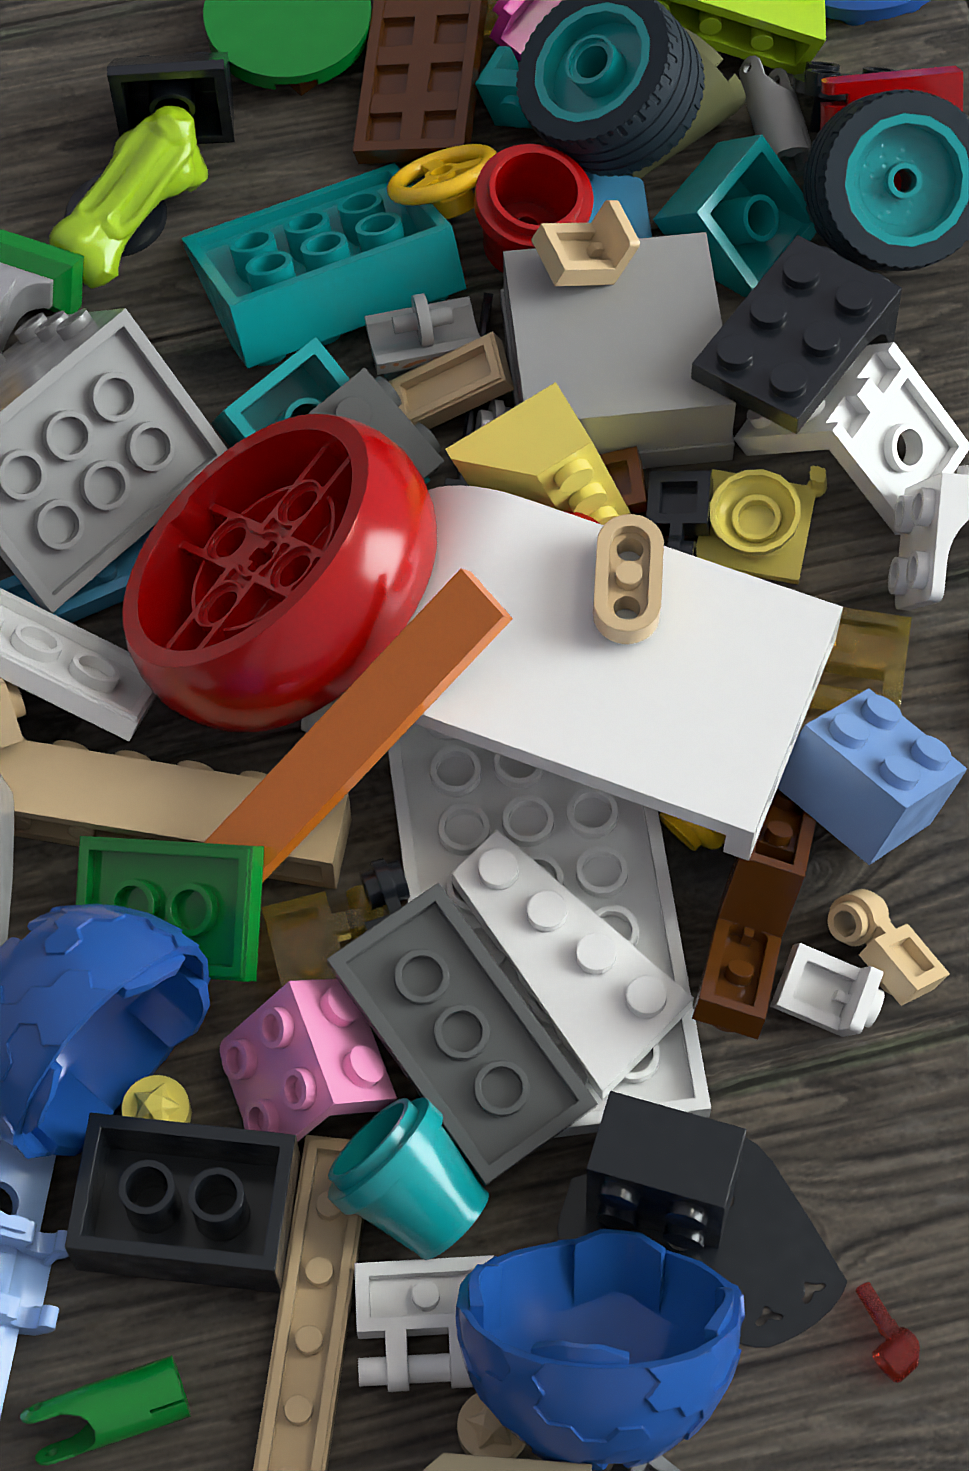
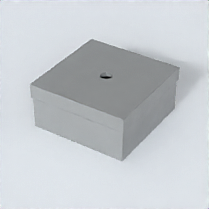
M706 232L638 238L640 241L638 250L614 285L554 286L536 248L503 251L504 289H500V306L508 366L514 385V390H512L514 407L556 382L599 454L637 446L643 469L733 460L735 443L732 431L736 402L691 379L693 361L722 327Z

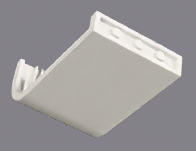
M459 485L437 487L428 490L436 516V557L426 590L408 624L460 568L471 571L513 619L414 724L724 834L726 838L723 852L749 861L835 643L843 607L664 546L659 624L653 634L641 642L634 644L616 643L604 637L596 628L593 620L597 537L604 525L516 495L489 488ZM631 551L619 554V557L625 561H635L640 558L638 554ZM622 609L615 613L621 619H634L638 616L629 609ZM340 696L318 711L303 718L301 730L307 733Z

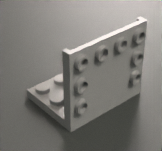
M83 308L73 314H66L64 311H60L48 317L40 313L26 321L15 331L14 335L18 339L15 344L4 353L0 352V556L40 608L50 613L55 612L150 530L181 491L212 461L228 450L126 308L88 312L86 308Z

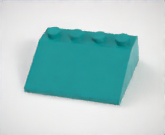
M395 163L181 238L184 249L231 346L247 369L256 365L268 366L278 363L285 358L286 354L300 350L315 337H317L322 345L330 344L336 341L341 334L365 326V316L412 307V295L424 293L427 303L431 304L445 301L449 295L467 289L452 225L432 203L414 206L401 205L389 198L387 194L388 182L400 170ZM413 182L407 187H412L414 185Z

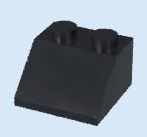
M196 52L180 55H141L130 58H114L107 66V77L119 137L126 131L134 129L141 121L161 107L177 106L185 109L194 118L197 144L235 142L233 85L228 52Z

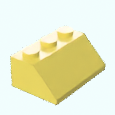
M556 382L445 449L469 486L506 492L560 511L579 512L592 517L601 525H604L614 517L630 514L592 440Z

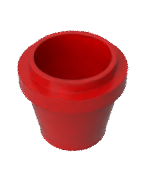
M539 144L515 145L495 154L481 169L474 192V209L483 229L485 254L491 264L502 273L503 251L535 248L531 239L541 223H589L594 203L590 180L581 166L567 154L555 148Z

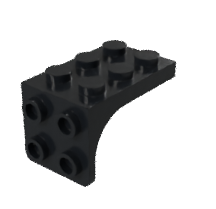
M797 235L693 361L691 379L797 434L867 345L894 342L902 287L890 282L879 273L870 272L838 256L830 248L818 246Z

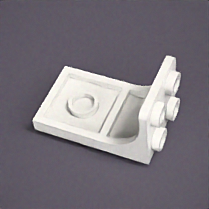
M969 465L958 466L957 474L941 472L905 488L904 495H900L897 499L893 523L895 532L901 533L899 557L893 558L888 575V589L890 594H895L896 609L910 611L938 603L942 600L945 590L947 559L950 546L961 527L969 521Z

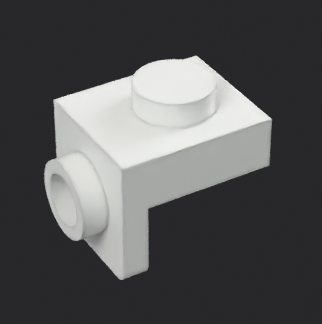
M802 943L794 944L770 1007L841 1037L860 1034L864 1026L869 1028L873 1025L884 1001V991L878 989L883 971L872 966L858 968Z

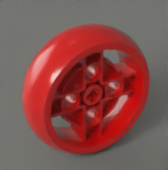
M307 414L284 419L256 431L226 450L203 469L170 504L146 539L132 568L123 601V628L128 651L142 679L161 702L180 715L201 725L228 732H260L286 726L305 718L338 698L406 627L426 590L436 557L437 525L434 505L422 475L406 452L380 431L356 420L329 414Z

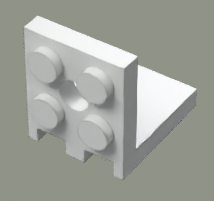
M895 342L867 345L797 434L748 410V419L734 437L735 442L747 456L830 450L895 535H901V533L894 530L895 505L899 496L904 495L905 488L941 472L954 473L969 451L967 439ZM900 434L906 444V454L903 461L900 460L897 453V440Z

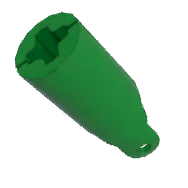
M171 1355L34 1403L22 1411L20 1418L26 1424L40 1422L57 1415L80 1416L88 1421L78 1434L39 1450L35 1456L37 1464L50 1465L191 1417V1411L176 1362Z

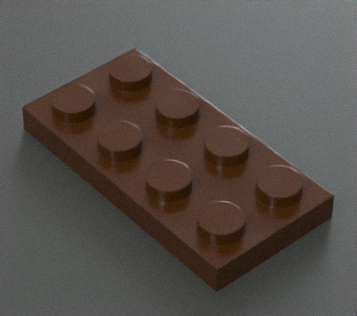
M488 0L373 1L353 144V153L358 164L413 162L442 149L471 144L477 96L475 83L479 78Z

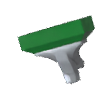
M0 229L1 353L13 328L25 313L34 309L44 308L56 313L64 311L66 314H73L82 307L83 255Z

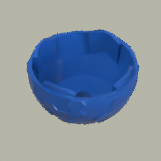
M107 904L54 907L50 912L40 915L28 923L27 927L31 932L25 938L20 940L19 938L11 937L0 947V1137L3 1141L11 1144L27 1159L51 1155L76 1156L83 1151L89 1113L116 1115L122 1107L123 1098L128 1089L138 1080L152 1076L168 1058L175 1046L198 1032L210 1007L208 984L211 979L209 978L208 959L198 948L199 945L182 933V929L148 912Z
M600 1229L576 1239L557 1240V1242L518 1249L499 1257L495 1256L484 1264H477L460 1284L455 1317L457 1338L469 1379L480 1400L492 1411L500 1423L532 1450V1453L544 1461L592 1464V1471H603L608 1464L623 1463L626 1468L647 1464L671 1450L683 1439L689 1440L701 1429L713 1414L735 1374L742 1351L739 1349L745 1309L744 1295L738 1285L732 1284L702 1261L666 1250L665 1247L643 1233Z

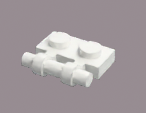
M494 1255L354 1263L358 1339L385 1338L386 1357L358 1358L359 1386L387 1385L388 1392L409 1391V1384L451 1381L452 1388L473 1387L465 1368L457 1338L456 1304L461 1282L473 1271L477 1264H484L492 1259ZM449 1334L450 1353L408 1355L407 1336Z

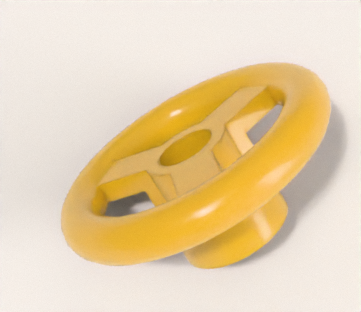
M466 144L430 153L407 164L396 172L388 182L387 194L392 201L401 205L414 206L432 203L445 219L457 217L474 208L472 188L476 187L478 176L485 163L497 152L487 145ZM425 175L424 179H422L412 187H407L409 184Z

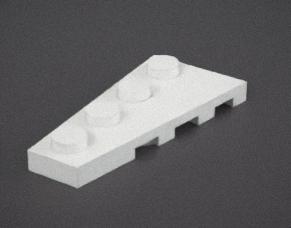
M498 829L452 872V884L496 948L502 950L518 973V980L532 1000L536 999L554 1025V1032L569 1054L573 1053L589 1076V1083L601 1100L619 1084L692 1008L694 997Z

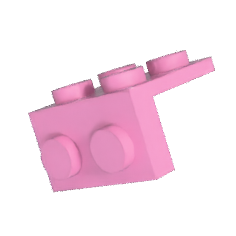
M337 979L288 981L226 1036L220 1045L223 1069L228 1076L243 1118L244 1129L293 1134L296 1135L298 1142L328 1116L381 1111L397 1099L370 1025Z

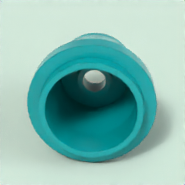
M425 1097L411 1102L407 1098H402L391 1103L370 1119L339 1153L328 1173V1179L332 1182L328 1190V1199L343 1214L352 1215L356 1213L416 1253L421 1259L430 1260L443 1253L466 1233L486 1206L489 1193L482 1186L443 1128V1114Z

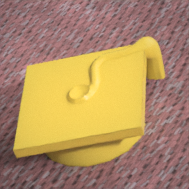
M811 466L809 472L810 480L807 485L789 483L781 475L764 469L744 470L739 473L712 469L713 497L709 505L710 536H698L696 544L697 557L754 577L798 585L815 498L821 497L827 490L825 468Z

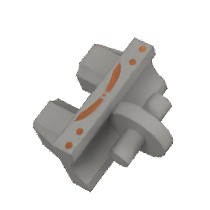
M422 293L411 296L412 307L365 316V327L377 375L384 374L390 381L480 338L469 296L428 304L425 294Z

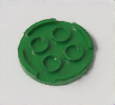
M205 0L203 8L204 27L211 52H228L232 75L249 84L268 89H276L277 84H298L316 80L317 84H321L344 72L359 58L368 43L372 16L371 0Z

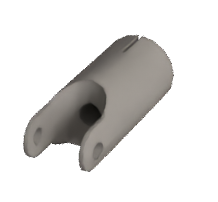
M754 55L749 56L742 63L739 75L746 94L745 102L755 135L762 134L792 178H798L804 173V165L808 159L807 154L812 142L796 92L791 86L786 70L776 68L767 76L765 75L760 58Z

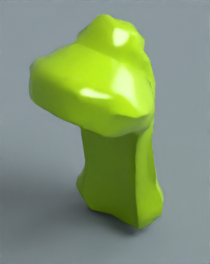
M163 106L152 115L146 117L134 129L122 134L116 142L112 159L101 177L80 200L73 212L62 219L49 235L50 245L84 256L83 283L89 288L94 289L104 286L118 276L121 255L128 240L160 201L179 195L187 190L192 192L208 179V169L197 146L194 118L183 108Z

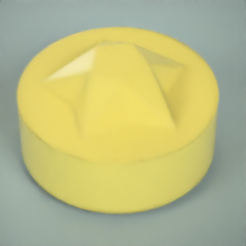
M152 1075L138 1080L128 1089L122 1102V1116L183 1123L191 1122L192 1110L185 1089L176 1080L167 1076Z

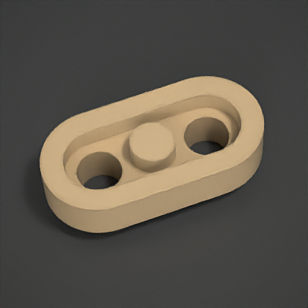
M624 514L610 519L601 528L597 537L593 620L596 628L604 637L620 644H634L647 639L656 630L660 620L664 540L657 525L640 515ZM631 551L638 554L640 558L635 561H625L619 557V554ZM622 609H629L638 616L634 619H621L615 613Z

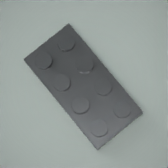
M439 883L327 958V966L419 1096L427 1098L443 1114V1128L484 1187L597 1107V1101Z

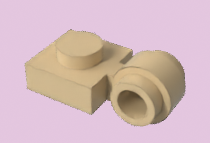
M857 889L838 897L832 903L828 914L827 922L831 934L837 940L849 946H861L866 943L867 946L860 952L859 956L867 966L883 971L879 986L885 992L892 995L901 1006L934 990L950 974L908 923L898 928L894 927L890 922L888 907L880 896L866 889Z

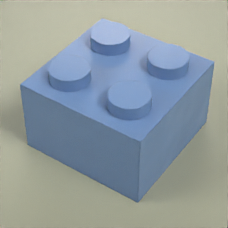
M868 688L805 724L796 739L778 789L870 865L929 826L967 771V768L951 756L950 750L943 742L924 734L902 716L900 709L894 702L884 696L875 694Z

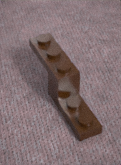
M778 788L749 861L735 856L720 898L692 1019L713 1025L721 1031L735 1032L757 1040L766 1019L782 936L805 878L816 823L814 818Z

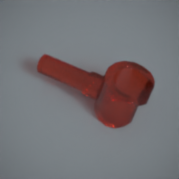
M863 1283L855 1291L877 1326L878 1332L886 1339L872 1352V1356L880 1369L893 1382L900 1383L919 1365V1341L905 1327L899 1328L896 1321L887 1312L871 1283Z

